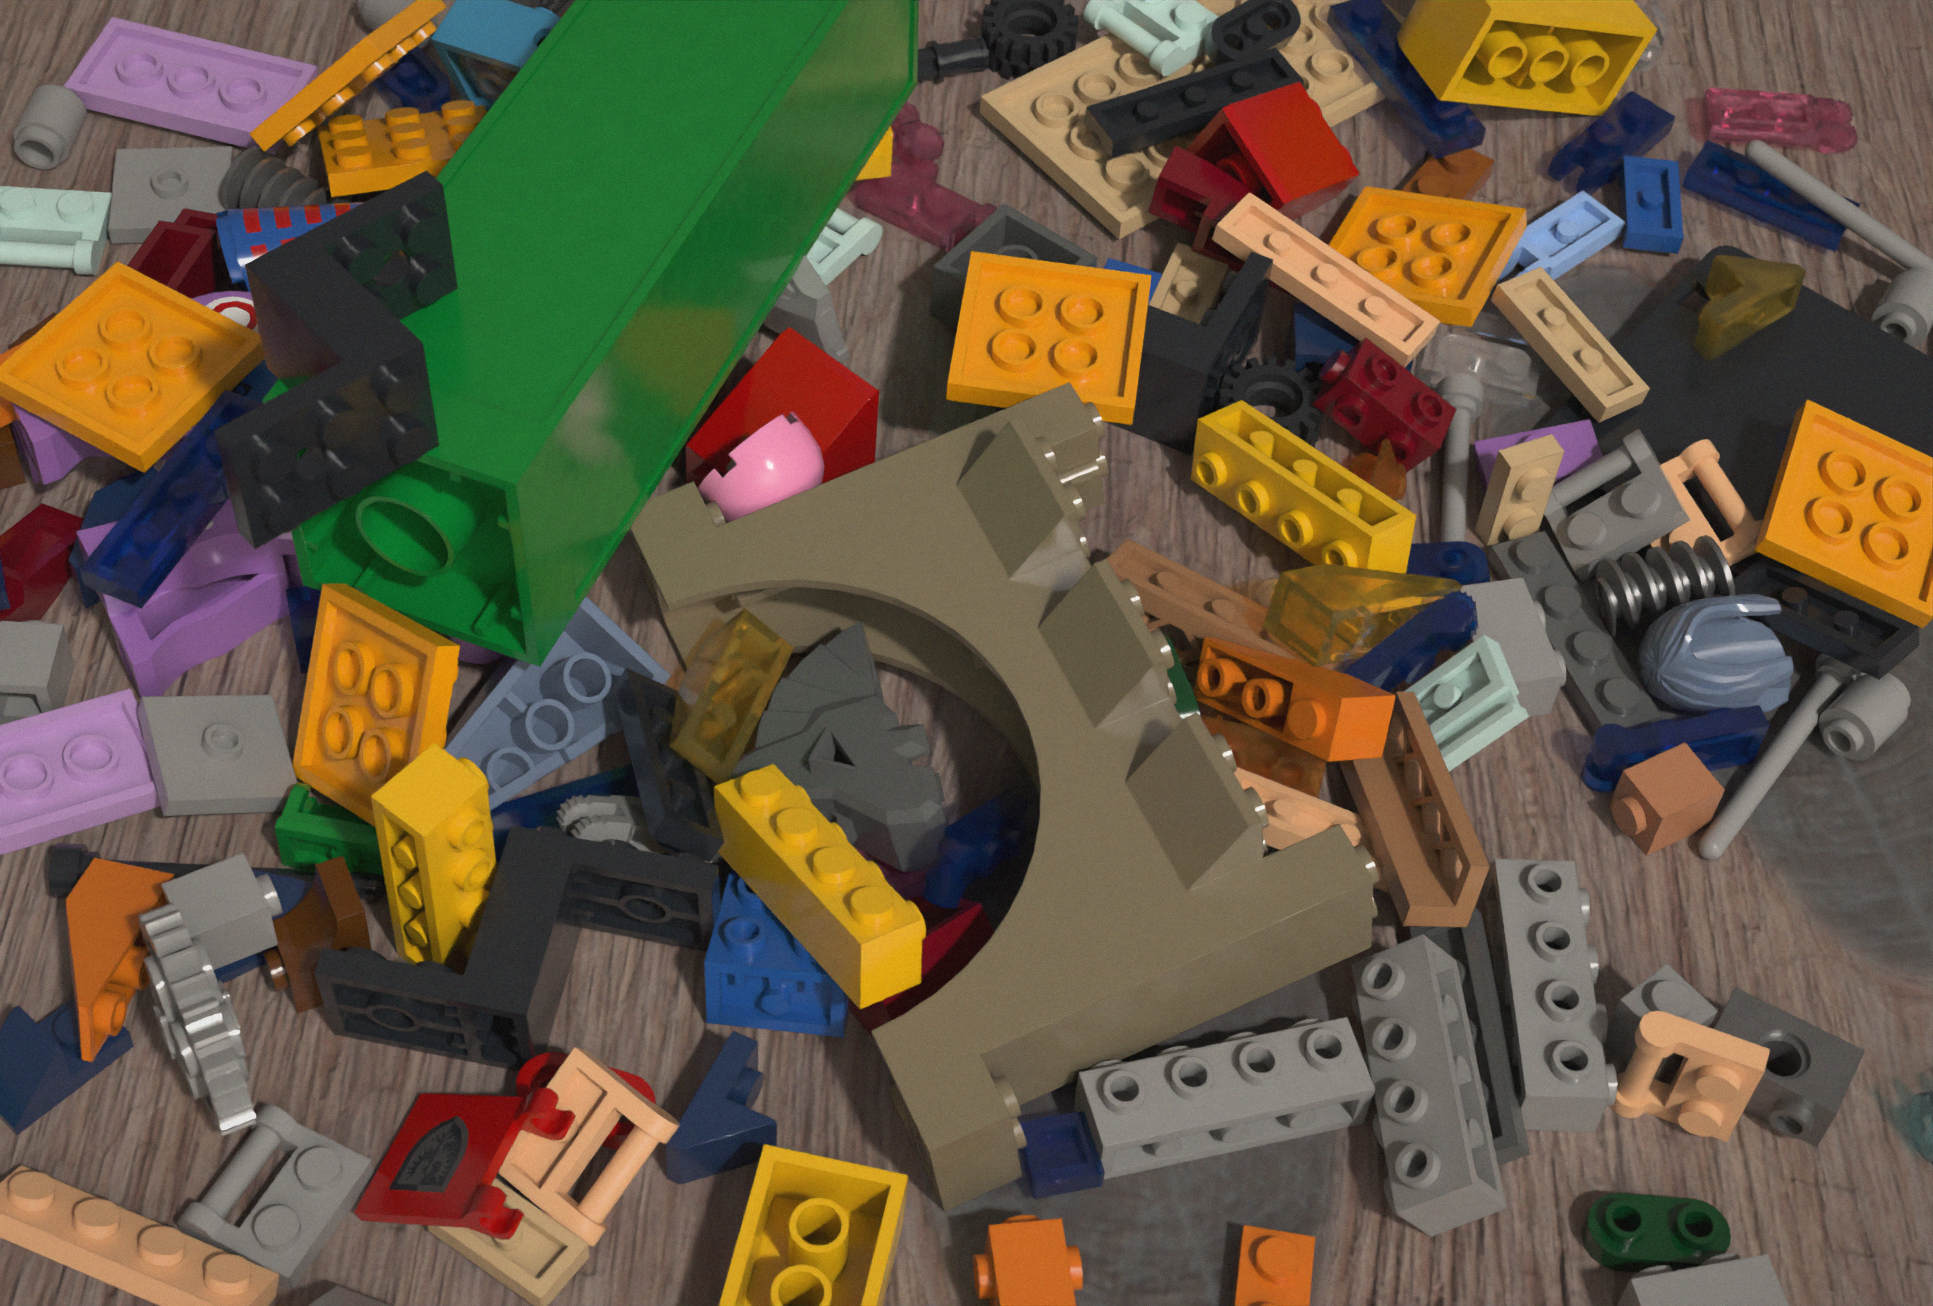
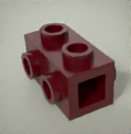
M1366 337L1347 353L1342 349L1337 350L1325 362L1318 374V378L1323 383L1313 402L1315 407L1402 475H1405L1440 449L1457 410Z

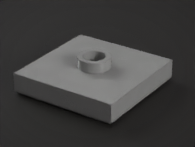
M232 146L116 149L108 225L111 244L143 243L159 220L174 223L183 208L214 214L227 210L223 201V184L227 172L234 162Z
M273 695L142 697L137 713L163 816L283 812L297 780Z

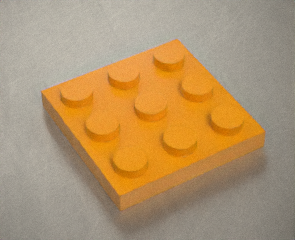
M416 0L350 49L250 132V136L264 152L281 139L291 147L312 129H315L333 113L362 92L361 90L393 67L410 50H413L437 30V27L431 20L447 8L442 0Z
M459 100L443 104L441 106L442 111L419 113V110L416 108L404 107L387 111L385 118L362 120V117L359 115H341L329 119L328 125L317 126L319 145L331 197L389 190L426 170L436 178L487 113L485 106H475L473 101Z
M1365 186L1329 243V246L1441 321L1440 323L1449 326L1472 327L1527 228L1526 209Z
M971 251L947 382L946 400L1008 408L1070 382L1083 404L1092 402L1095 405L1102 421L1132 425L1152 275Z
M117 261L0 365V396L145 473L265 359L259 333Z
M1807 399L1796 412L1754 550L1923 629L1933 619V458Z
M322 584L292 763L295 776L376 827L371 796L433 743H436L442 749L446 743V723L453 685L458 676L460 645L347 584Z

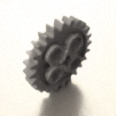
M169 903L138 915L139 925L143 933L142 936L149 952V956L143 958L151 981L149 982L150 990L156 1004L153 1005L154 1013L166 1047L169 1049L173 1059L178 1058L193 1099H204L214 1125L217 1126L222 1137L256 1124V1116L252 1108L254 1106L247 1091L246 1080L249 1079V1073L244 1061L246 1053L239 1034L241 1033L230 995L225 990L221 980L217 981L201 939L198 937L191 940L188 929L183 924L181 915L176 910L174 903Z

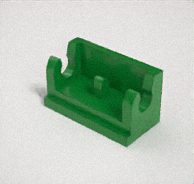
M297 782L292 788L281 817H278L274 827L282 865L304 870H316V864L343 856L349 872L378 873L384 877L376 827L346 808L318 803L317 798L309 797L311 785Z

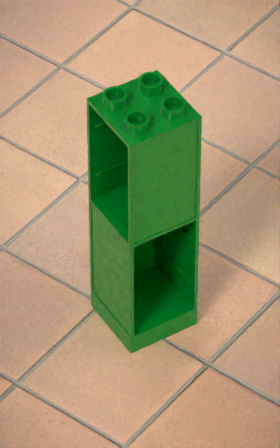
M575 0L436 177L444 188L458 289L399 321L423 342L439 446L425 453L418 460L408 463L368 485L358 494L345 498L306 520L291 531L303 585L321 591L322 584H347L428 629L540 667L796 273L804 255L807 256L917 86L919 0ZM393 252L384 257L383 266L390 260ZM278 379L263 398V404L289 389ZM308 447L297 453L298 459L303 456Z

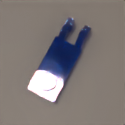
M1631 90L1577 137L1564 145L1563 149H1560L1555 157H1553L1547 173L1555 180L1561 181L1578 166L1582 167L1585 170L1580 175L1575 190L1577 193L1585 191L1592 196L1593 193L1597 192L1606 183L1612 184L1619 177V169L1624 155L1643 157L1664 139L1671 131L1676 116Z
M1451 590L1450 594H1444V599H1437L1424 611L1417 613L1343 673L1387 692L1391 691L1403 680L1407 684L1418 680L1433 666L1436 661L1434 656L1439 653V650L1457 652L1466 645V640H1472V636L1477 635L1476 629L1479 628L1476 602L1473 601L1472 595H1467L1466 591L1462 593L1460 590L1457 592H1452Z

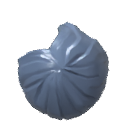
M1740 594L1705 598L1675 606L1649 626L1645 637L1641 641L1638 650L1639 655L1637 656V666L1640 670L1638 674L1642 684L1647 686V691L1667 705L1675 709L1698 714H1758L1771 711L1786 703L1791 687L1790 676L1793 674L1792 657H1785L1783 646L1771 628L1766 627L1761 622L1744 617L1780 614L1781 607L1778 600L1759 594Z

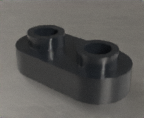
M1248 0L1215 20L1205 36L1204 48L1206 54L1215 65H1221L1275 47L1280 50L1289 44L1300 27L1301 17L1299 10L1291 0Z

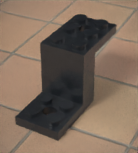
M427 170L245 264L267 368L289 389L214 430L238 531L254 549L284 533L294 530L306 520L345 498L358 494L368 485L398 468L418 460L425 453L439 446L423 342L399 321L458 289L444 188ZM393 252L390 260L383 266L384 257ZM308 447L303 456L298 459L297 453Z
M1251 252L1239 273L1233 270L1229 272L1220 292V305L1217 310L1208 308L1200 324L1148 305L1132 425L1106 423L1191 456L1195 445L1197 420L1216 411L1219 392L1225 374L1230 375L1231 368L1238 363L1243 367L1258 342L1273 259ZM991 406V407H993V408H996V412L1001 411V410H1003V409H1006V408Z
M511 825L464 975L456 974L450 967L432 961H421L416 965L390 961L378 952L362 947H352L347 949L346 952L322 948L314 975L334 1035L519 1072L527 1061L546 1051L582 927L707 952L721 909L718 865L708 864L700 857L689 853L677 852L667 856L641 851L634 845L617 839H606L600 843L570 837L566 832L550 826H537L533 829Z

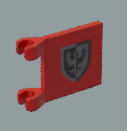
M537 1088L527 1097L421 1093L356 1207L354 1214L361 1221L469 1228L497 1239H511L523 1219L524 1213L518 1208L511 1209L503 1206L507 1195L499 1187L491 1186L521 1130L550 1140H562L568 1133L576 1115L571 1110L563 1111L555 1108L559 1101V1096L550 1088Z

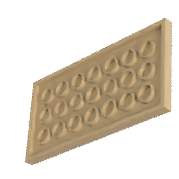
M1248 0L1195 1L1220 17ZM1291 0L1299 10L1301 23L1289 44L1279 51L1304 80V89L1310 98L1319 105L1323 118L1330 128L1423 79L1403 53L1397 41L1398 31L1405 18L1383 0ZM1109 33L982 95L979 113L1113 235L1121 239L1159 219V217L1148 213L1159 174L1175 146L1177 145L1185 150L1203 129L1110 158L1084 124L1086 107L1217 65L1209 59L1205 52L1167 77L1162 76L1150 67V60L1112 33Z

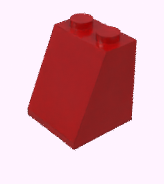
M1301 82L1250 97L1222 108L1185 149L1241 182L1269 206L1292 221L1336 198L1360 175L1349 151L1340 144L1323 118L1319 105L1310 98Z
M788 327L775 339L686 444L687 484L694 481L698 489L705 477L714 468L723 478L728 473L726 466L732 460L728 454L770 421L781 415L787 418L790 412H794L821 448L825 465L822 484L872 464L876 458L879 390L794 329Z

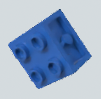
M735 871L730 872L721 901V909L704 961L707 1023L844 1037L848 1022V995Z

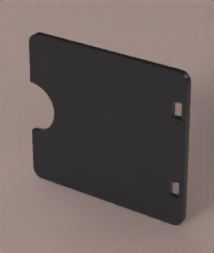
M1718 246L1705 255L1616 349L1650 388L1643 402L1598 423L1596 420L1580 413L1584 406L1573 394L1542 427L1547 428L1590 419L1603 456L1624 445L1622 438L1639 429L1651 446L1660 465L1679 456L1693 443L1708 439L1720 455L1717 463L1756 521H1763L1780 467L1774 434L1793 424L1796 412L1807 399L1933 458V358L1743 250L1733 246ZM1694 291L1708 300L1696 313L1684 306H1680ZM1635 465L1590 493L1600 498L1614 490V487L1640 475L1641 471ZM1695 476L1683 482V485L1719 540L1722 542L1732 537L1734 532L1698 477ZM1758 552L1729 566L1733 580L1766 555Z

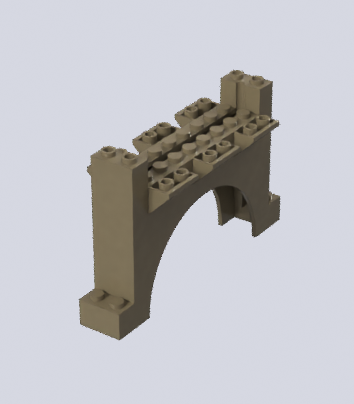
M1070 382L726 523L716 501L708 504L704 503L693 481L649 499L629 529L647 588L690 677L722 665L756 657L790 653H811L821 643L825 646L838 634L861 620L874 661L884 662L916 673L941 685L970 704L1011 745L1029 774L1040 799V820L1034 852L1024 882L1009 912L986 945L961 972L938 992L902 1016L871 1031L873 1039L895 1083L887 1088L888 1094L944 1212L1023 1176L1018 1150L1027 1146V1141L1017 1119L1021 1115L1020 1105L1078 1080L1079 1072L1088 1071L1098 1063L1127 1058L1371 948L1372 919L1378 916L1376 903L1373 898V885L1379 882L1375 863L1368 850L1362 844L1352 845L1340 824L1269 855L1263 838V828L1269 826V818L1265 806L1253 787L1243 790L1234 775V772L1237 770L1236 762L1226 739L1221 733L1211 736L1198 712L1182 720L1174 707L1177 703V698L1173 685L1167 675V669L1174 667L1173 655L1162 632L1159 629L1150 632L1141 617L1144 616V609L1133 583L1129 579L1120 582L1107 559L1094 563L1091 566L1087 559L1090 557L1089 546L1079 526V521L1086 519L1085 511L1105 503L1102 477L1109 474V469L1098 439L1105 437V429L1095 405L1092 402L1083 404Z

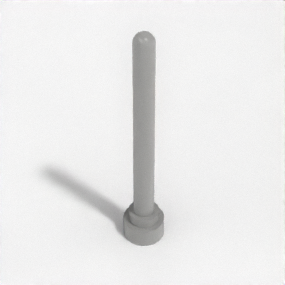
M1752 140L1746 145L1745 155L1747 159L1905 269L1919 267L1933 272L1932 258L1761 140Z
M1468 375L1445 377L1436 387V393L1457 409L1445 437L1437 609L1442 616H1444L1452 587L1463 586L1470 425L1476 421V418L1481 415L1483 410V386L1477 379Z
M1822 652L1820 653L1815 662L1817 681L1699 840L1698 851L1703 858L1715 860L1721 857L1817 725L1822 712L1855 679L1868 674Z

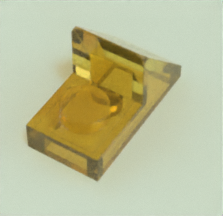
M1727 255L1716 256L1713 260L1705 288L1706 294L1712 300L1707 303L1699 315L1700 326L1694 348L1710 362L1794 310L1806 271L1798 264Z

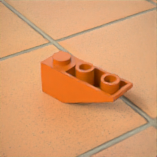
M1204 637L1193 689L1196 700L1328 762L1382 758L1396 695L1351 675L1214 637Z
M94 858L66 899L69 957L81 1058L84 1061L93 1062L108 1036H116L120 1032L126 1018L129 1002L138 989L144 990L149 985L150 979L143 958L149 956V952L142 936L143 933L139 925L138 915L167 905L161 884L173 880L174 874Z

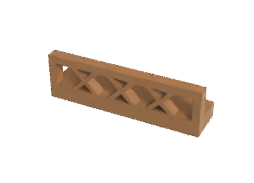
M1128 538L1107 558L1119 581L1129 579L1136 588L1144 609V616L1141 618L1150 632L1155 629L1161 631L1160 626L1171 624L1184 631L1192 648L1185 651L1175 648V651L1187 678L1194 682L1204 637L1222 639L1337 672L1343 668L1349 648Z
M1396 691L1382 758L1343 760L1338 762L1402 925L1467 927L1490 865L1415 693Z

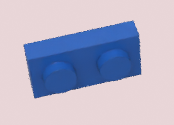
M1624 155L1619 168L1621 219L1625 221L1622 232L1623 248L1678 254L1684 238L1678 161Z

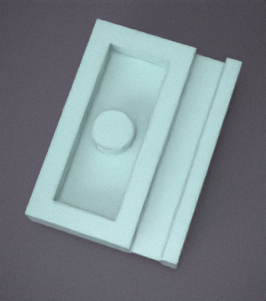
M1485 635L1478 638L1404 691L1415 693L1448 771H1451L1529 717L1527 710L1521 707L1516 696L1519 694V691L1499 643Z

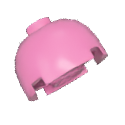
M790 412L787 418L781 415L757 430L728 454L732 460L726 466L728 473L723 478L714 468L699 485L698 491L705 504L716 501L726 523L821 485L825 466L821 448L810 430L794 412Z

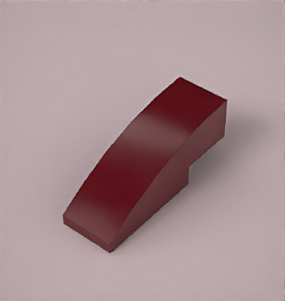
M1176 145L1159 174L1148 213L1195 233L1196 236L1191 248L1192 252L1229 265L1228 268L1240 272L1245 262L1214 242L1212 237L1216 225L1249 192L1256 197L1258 196L1241 182L1210 162ZM1272 280L1269 281L1270 287L1295 297Z
M183 208L174 223L159 220L127 266L191 299L212 293L230 275L218 235L217 214Z
M41 503L0 535V621L26 622L30 620L40 621L72 576L69 558L77 539L76 531L81 529L84 518Z

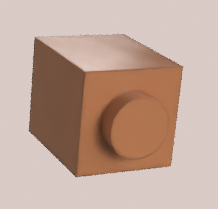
M1685 742L1623 770L1608 809L1612 812L1618 828L1625 835L1631 836L1647 856L1707 828L1725 789Z

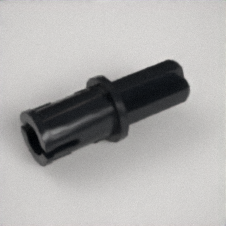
M979 35L950 43L938 44L935 40L928 41L925 48L918 49L917 81L933 79L935 84L942 83L945 77L987 70L989 54L985 40Z

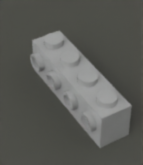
M1495 859L1482 893L1489 954L1525 1130L1595 1132L1606 1106H1613L1615 1103L1617 1075L1614 1065L1605 1063L1602 1045L1607 1037L1608 1017L1605 1005L1603 1003H1596L1594 985L1598 978L1599 959L1596 946L1587 945L1585 928L1587 927L1590 914L1588 891L1586 888L1578 887L1575 861Z
M1422 934L1351 964L1356 992L1351 996V1003L1354 1014L1363 1027L1367 1052H1364L1362 1056L1375 1087L1374 1095L1378 1113L1373 1116V1128L1380 1145L1385 1151L1389 1176L1384 1180V1190L1390 1207L1398 1217L1404 1218L1431 1237L1507 1209L1457 961Z
M1344 1017L1325 1022L1321 1019L1311 1018L1297 1022L1288 1029L1262 1035H1257L1253 1032H1243L1235 1034L1219 1044L1191 1049L1188 1046H1175L1160 1052L1155 1057L1127 1063L1121 1060H1107L1098 1063L1088 1071L1079 1072L1073 1110L1096 1181L1364 1124L1375 1087L1348 1018Z

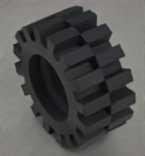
M990 0V5L986 4L983 9L981 36L986 42L989 54V64L987 67L992 72L1001 68L1000 77L1009 80L1013 74L1018 75L1019 78L1076 49L1079 23L1078 15H1074L1075 8L1071 3L1064 6V0ZM1020 34L1036 35V37L1023 36Z
M1266 356L1265 365H1260L1257 357L1247 359L1245 368L1238 363L1231 368L1230 375L1225 374L1219 392L1216 411L1240 400H1243L1252 407L1267 405L1279 408L1289 414V416L1269 418L1315 448L1316 441L1318 442L1324 413L1313 405L1322 385L1320 380L1311 382L1313 372L1305 367L1301 372L1297 373L1295 372L1297 362L1287 359L1283 367L1276 365L1277 357Z

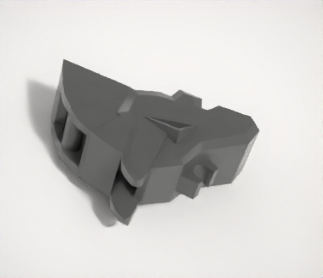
M860 620L838 634L825 646L821 643L798 664L787 678H781L773 691L768 710L763 711L755 749L739 757L723 775V783L774 764L794 785L803 787L811 803L830 823L835 822L842 828L848 842L852 846L902 872L941 870L957 856L949 817L944 814L941 805L945 798L940 775L934 772L933 767L912 765L913 761L930 753L924 724L899 725L896 713L885 705L880 678L862 621Z

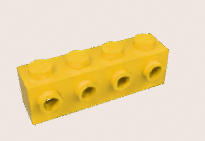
M1243 400L1197 420L1191 480L1361 598L1406 576L1416 514Z
M436 743L429 746L371 796L397 954L411 965H416L421 961H432L450 967L456 974L464 975L498 869L493 840L494 826L491 820L488 796L489 783L483 772L472 761L464 757L456 759Z
M774 764L714 786V805L724 838V843L718 850V853L859 1009L921 984L922 940L926 937V926L920 910L912 901H905L885 880L882 871L876 863L870 860L867 861L848 842L844 831L837 823H830L811 803L803 787L794 785Z

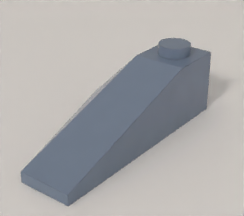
M586 596L540 667L509 656L504 657L446 738L443 749L456 759L460 757L469 759L483 772L489 783L488 796L491 811L535 784V782L623 729L613 686L626 668L661 684H665L671 675Z

